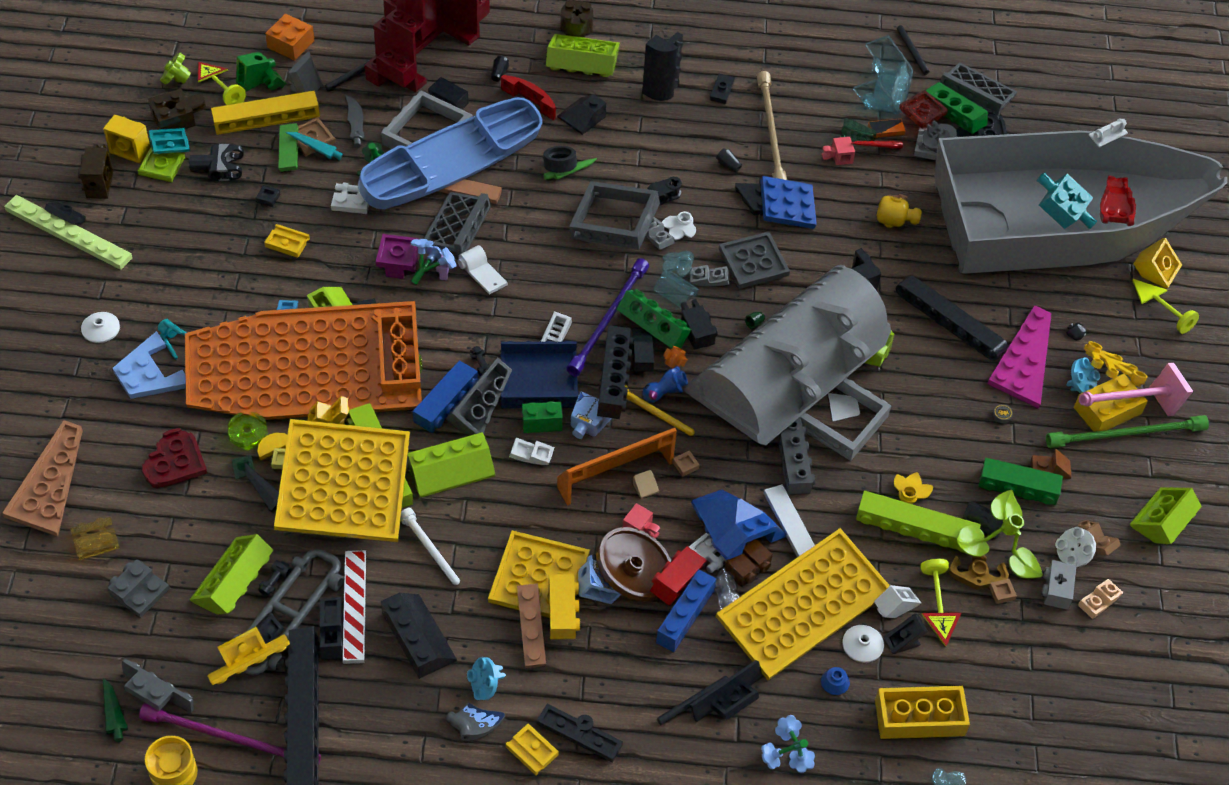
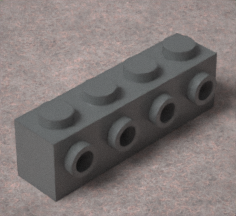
M801 418L795 420L777 436L788 495L811 493L812 485H815V475L811 474L810 470L812 469V459L808 457L809 443L805 441L806 426L802 425Z

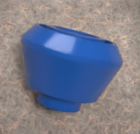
M833 667L824 672L821 678V685L829 694L841 695L848 690L850 680L842 668Z

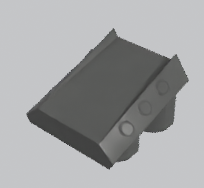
M307 52L289 70L288 78L292 82L290 87V93L292 94L314 90L316 92L320 87H324L311 54Z

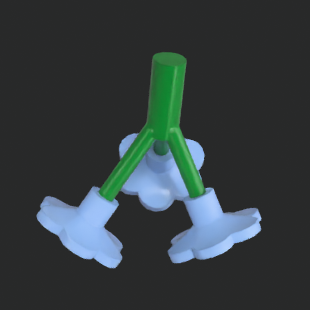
M414 239L410 243L412 246L418 247V253L420 254L419 269L411 280L414 284H418L425 272L439 265L448 264L450 269L456 267L454 256L447 247L440 250L439 247L432 246L433 241H428L427 239ZM426 253L429 256L427 257L426 263L423 265V255ZM434 260H437V261H438V262H436V263H434V264L428 266L430 263H433Z
M793 715L780 718L777 721L778 726L775 728L776 734L781 736L784 741L792 738L794 743L783 749H776L770 742L762 745L763 761L767 763L770 769H775V767L780 766L779 757H782L786 752L792 751L790 753L791 760L789 761L792 769H796L799 773L812 769L815 765L813 761L815 754L806 749L808 746L806 739L799 741L797 739L799 730L802 727L801 722L796 720Z

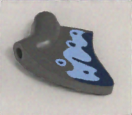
M469 702L459 713L455 714L451 711L446 716V721L451 723V726L460 732V738L463 741L475 740L491 733L505 719L504 712L480 709Z

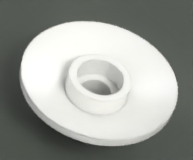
M108 312L91 314L81 325L83 337L93 343L110 341L118 334L120 329L117 317Z
M867 625L851 627L844 634L842 641L845 653L851 659L861 663L877 660L884 649V641L881 634L876 629Z

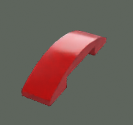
M508 75L501 76V89L513 97L519 93L539 105L540 113L553 121L556 119L555 103L545 91L524 79Z

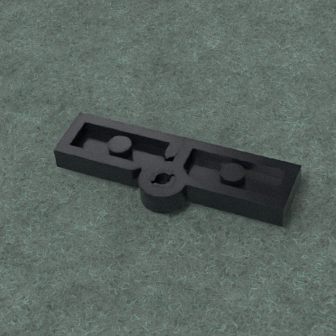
M547 703L537 719V725L612 763L623 746V741L597 728H593V719L589 715H581L575 718Z

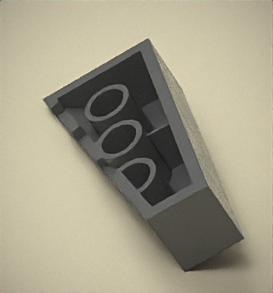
M497 357L445 419L459 431L468 435L481 432L484 434V430L491 419L492 412L499 401L498 399L512 369Z

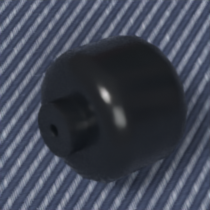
M1079 322L1071 323L1067 327V335L1076 341L1081 340L1086 335V328Z

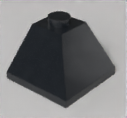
M594 94L584 96L558 114L557 118L583 135L606 117V102Z

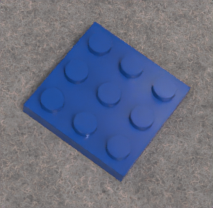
M762 176L760 183L764 221L811 229L816 227L812 184Z

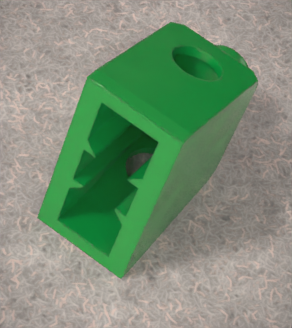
M260 52L237 56L236 83L244 88L245 92L264 83L263 79L267 75L265 70L268 67H276L274 59H267Z

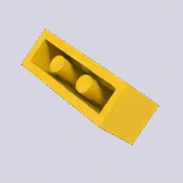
M549 574L550 639H576V631H580V618H576V612H579V600H575V594H579V583L574 582V574Z

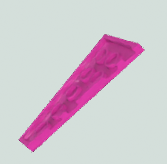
M1034 305L987 383L1038 409L1041 405L1051 321L1050 312Z

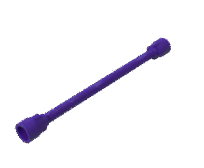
M638 258L631 268L630 278L581 353L575 355L567 365L566 370L570 375L577 377L584 369L586 357L617 311L616 309L626 290H630L636 280L641 279L648 270L649 263L645 259Z

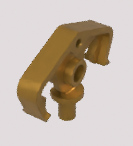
M985 555L981 557L972 556L973 562L969 565L966 572H959L957 570L961 562L958 556H955L948 571L952 578L975 590L989 588L991 582L1005 580L1009 577L1004 562L997 567L1000 577L990 575Z

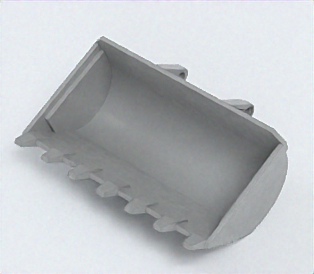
M845 265L835 266L685 385L682 390L757 443L767 445L885 346L891 333L890 324L887 322L885 305L876 289L861 274L845 267Z

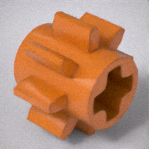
M673 346L672 349L667 348L663 355L664 359H666L665 364L671 368L676 366L684 367L688 360L685 356L686 352L676 346Z

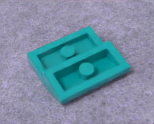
M184 128L149 130L153 154L190 152Z

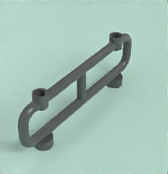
M321 549L310 550L302 558L296 556L291 565L294 569L247 631L256 627L274 609L293 619L282 634H285L287 639H289V630L299 627L325 590L329 587L338 591L343 585L344 576L338 574L341 569L339 559ZM320 557L333 565L332 569L299 612L279 603L301 572L306 571L312 558ZM273 653L267 656V659L258 666H248L244 673L259 675L268 667L279 671L285 662V656L280 653Z

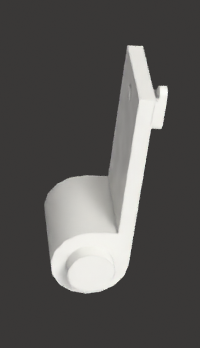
M477 245L459 255L458 264L460 268L465 269L489 295L508 285V282L487 262V256L481 246Z

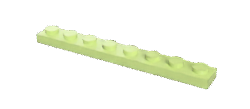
M15 195L4 206L7 212L120 270L132 259L130 252L47 212L45 209L18 195Z

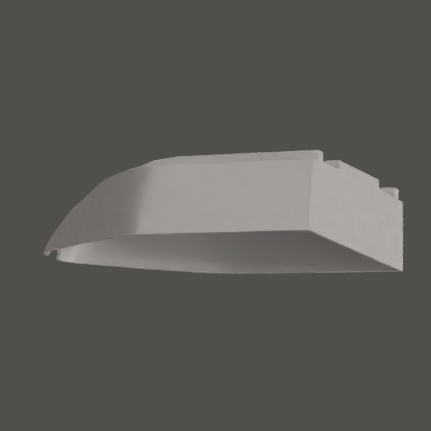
M1077 130L939 138L934 177L935 188L940 195L941 209L953 251H956L959 261L958 269L960 273L965 274L1083 266L1119 261L1152 244L1216 195L1227 183V177L1220 178V171L1223 166L1218 161L1204 155L1122 136L1099 148L1089 137V134L1094 131ZM1045 172L1054 182L1068 174L1093 197L1086 208V211L1097 220L1091 229H1088L1079 219L1064 229L1039 206V203L1048 192L1046 188L1036 181L1042 173ZM1109 175L1115 178L1128 177V187L1133 192L1132 197L1135 198L1136 204L1133 226H1127L1124 223L1108 222V224H1104L1101 222L1100 202L1107 186Z

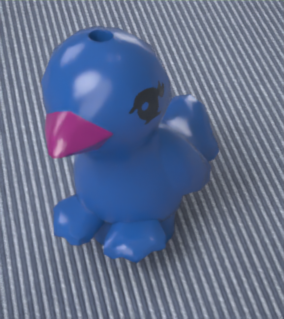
M679 366L668 370L660 382H650L643 388L642 396L644 400L654 403L659 401L666 393H683L682 387L688 384L686 374L683 370L680 371Z

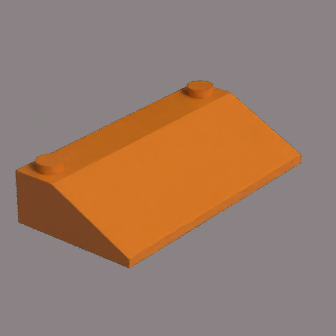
M672 428L564 471L557 477V488L567 506L571 504L572 484L658 450L662 452L669 465L673 464L677 430Z

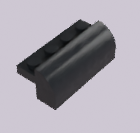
M677 32L668 41L655 35L646 43L642 94L657 101H665L674 97V89L680 83L679 73L681 71L683 34Z

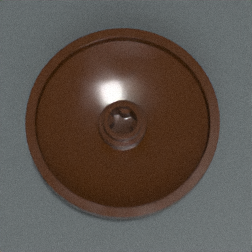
M616 528L604 536L596 552L597 565L601 575L619 594L636 601H651L659 598L650 592L654 584L651 581L657 572L662 573V569L668 561H672L665 548L654 537L635 528Z

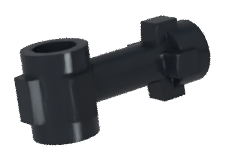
M475 346L470 350V357L478 362L480 367L477 368L479 376H481L490 364H487L483 357L485 355L484 350H481L479 346Z
M278 560L273 563L271 571L274 573L267 581H262L259 584L258 591L262 595L268 597L270 593L273 594L275 591L273 586L281 576L283 578L289 576L292 568L289 567L288 563Z

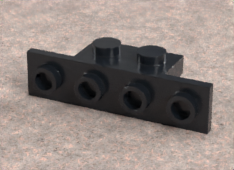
M753 661L691 703L690 706L694 720L698 722L712 711L728 720L759 699L758 691L751 687L752 684L763 677L759 661Z

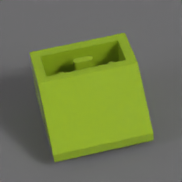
M322 287L307 295L310 308L352 305L342 287Z

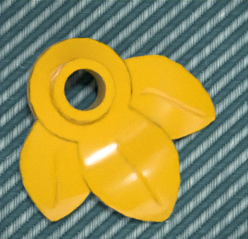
M918 472L909 475L907 478L899 474L894 478V487L899 491V498L902 502L913 504L918 499H926L933 491L932 485L922 484Z

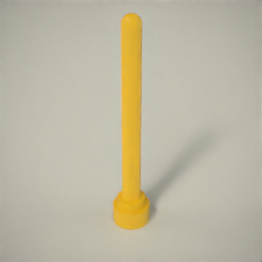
M628 389L626 399L687 435L693 436L695 434L694 429L629 392Z

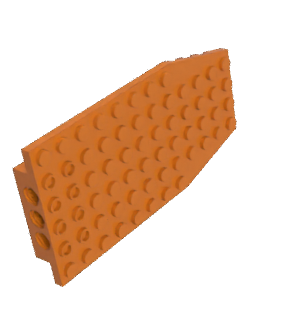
M415 301L260 311L255 313L256 315L238 318L239 320L228 323L226 321L215 327H205L185 333L186 406L188 408L270 420L308 417L309 409L317 401L332 406L340 396L348 398L349 410L370 403L374 412L413 410L422 401Z

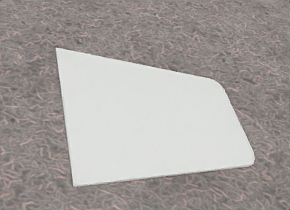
M828 393L833 421L860 415L858 400L847 395Z

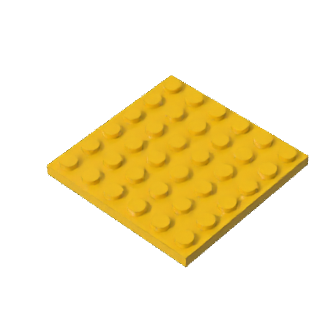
M290 419L274 530L398 542L410 432Z

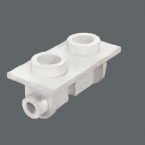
M1119 118L1117 121L1090 133L1089 137L1100 148L1128 134L1124 129L1127 124L1126 120Z

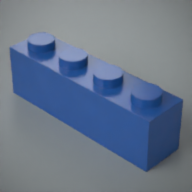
M459 360L413 410V422L431 433L440 428L445 418L477 381L478 371Z
M698 569L658 629L657 644L672 652L676 651L715 591L717 578Z

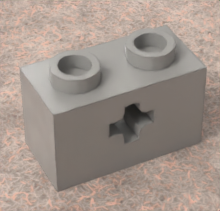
M1052 560L1050 566L1045 568L1044 579H1047V581L1043 585L1041 594L1045 596V605L1069 609L1073 600L1077 565Z

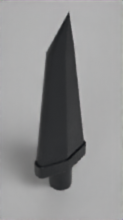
M245 463L246 476L266 503L268 509L273 512L277 509L279 491Z

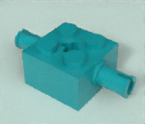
M1045 172L1038 177L1036 181L1048 190L1039 206L1064 229L1077 222L1078 219L1088 229H1091L1096 224L1097 220L1086 211L1093 197L1070 175L1066 174L1055 182Z

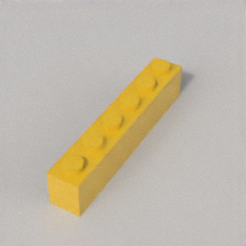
M315 90L211 108L216 135L320 117Z

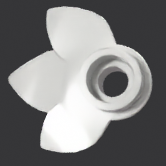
M680 212L677 216H668L662 221L664 227L670 229L669 234L674 237V240H680L684 235L692 238L696 233L693 217L689 212Z

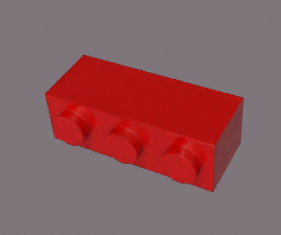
M688 546L682 552L678 550L672 558V562L668 561L664 565L662 573L657 572L651 582L654 584L650 592L668 605H671L686 589L698 569L702 570L707 560Z

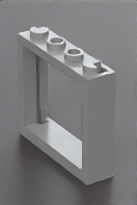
M420 91L392 119L391 123L382 130V145L393 149L396 146L406 147L412 144V142L396 134L422 106L455 122L463 121L473 117V115L426 92Z
M845 378L835 388L855 398L859 403L877 413L853 442L807 413H804L799 418H801L802 425L806 426V433L851 461L888 418L891 405L873 395L869 390L863 389L854 381Z

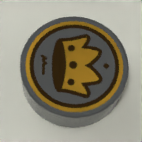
M1000 404L994 408L992 415L996 422L1006 424L1010 422L1013 411L1009 406Z

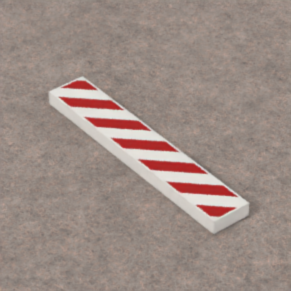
M366 550L345 551L343 664L365 663Z

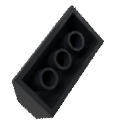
M399 592L381 601L382 614L419 679L457 661L456 656L419 594Z

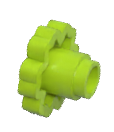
M177 53L172 61L169 60L165 65V71L160 78V81L165 85L172 79L184 84L191 75L188 68L182 65L185 59L183 54Z

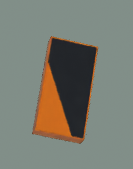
M902 119L868 122L871 138L905 135L906 132Z

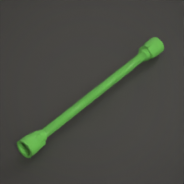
M1206 415L1189 417V420L1183 422L1070 435L1063 434V432H1053L1046 434V444L1048 448L1065 447V444L1069 442L1179 429H1191L1192 432L1208 430L1209 421Z

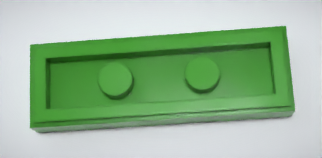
M297 123L280 125V172L297 170L298 140L285 133L298 132Z

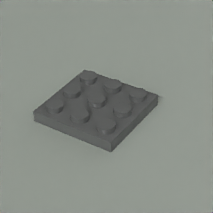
M770 232L719 244V251L739 289L790 275V270Z

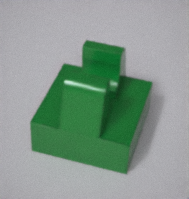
M268 67L265 70L267 75L263 82L268 85L267 87L273 91L278 87L283 88L287 84L272 68Z

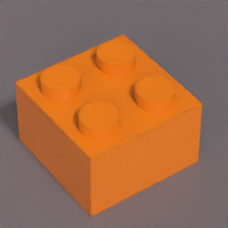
M284 14L265 33L268 49L294 61L315 41L313 26L288 14Z

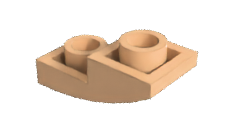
M1107 579L1098 585L1091 594L1080 600L1078 606L1094 619L1112 605L1123 592Z

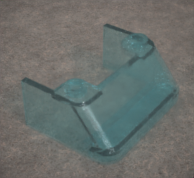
M887 35L865 45L874 57L872 69L878 74V78L855 86L853 89L867 108L897 115L904 112L913 70L894 41Z

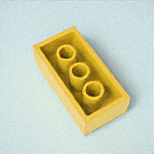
M963 686L878 689L875 705L880 739L965 736L968 731L970 722Z

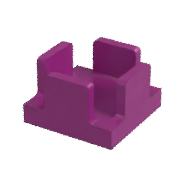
M383 234L376 258V266L379 268L384 267L386 277L404 279V270L415 272L418 262V247L412 246L410 243L414 239L419 240V238Z

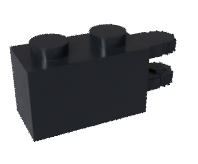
M697 299L691 301L692 308H689L686 302H682L681 320L686 322V326L691 329L688 339L693 349L696 350L714 345L718 332L716 326H713L711 323L709 312L705 311L703 305H699Z

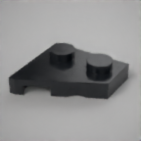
M735 183V191L741 194L743 202L748 205L753 215H763L761 184Z

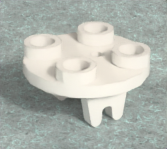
M1074 527L1065 531L1055 543L1059 559L1064 563L1077 565L1076 567L1088 564L1096 552L1094 537L1089 531L1080 527Z

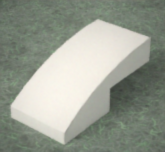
M516 438L509 457L523 462L549 465L555 447L539 441L532 444Z

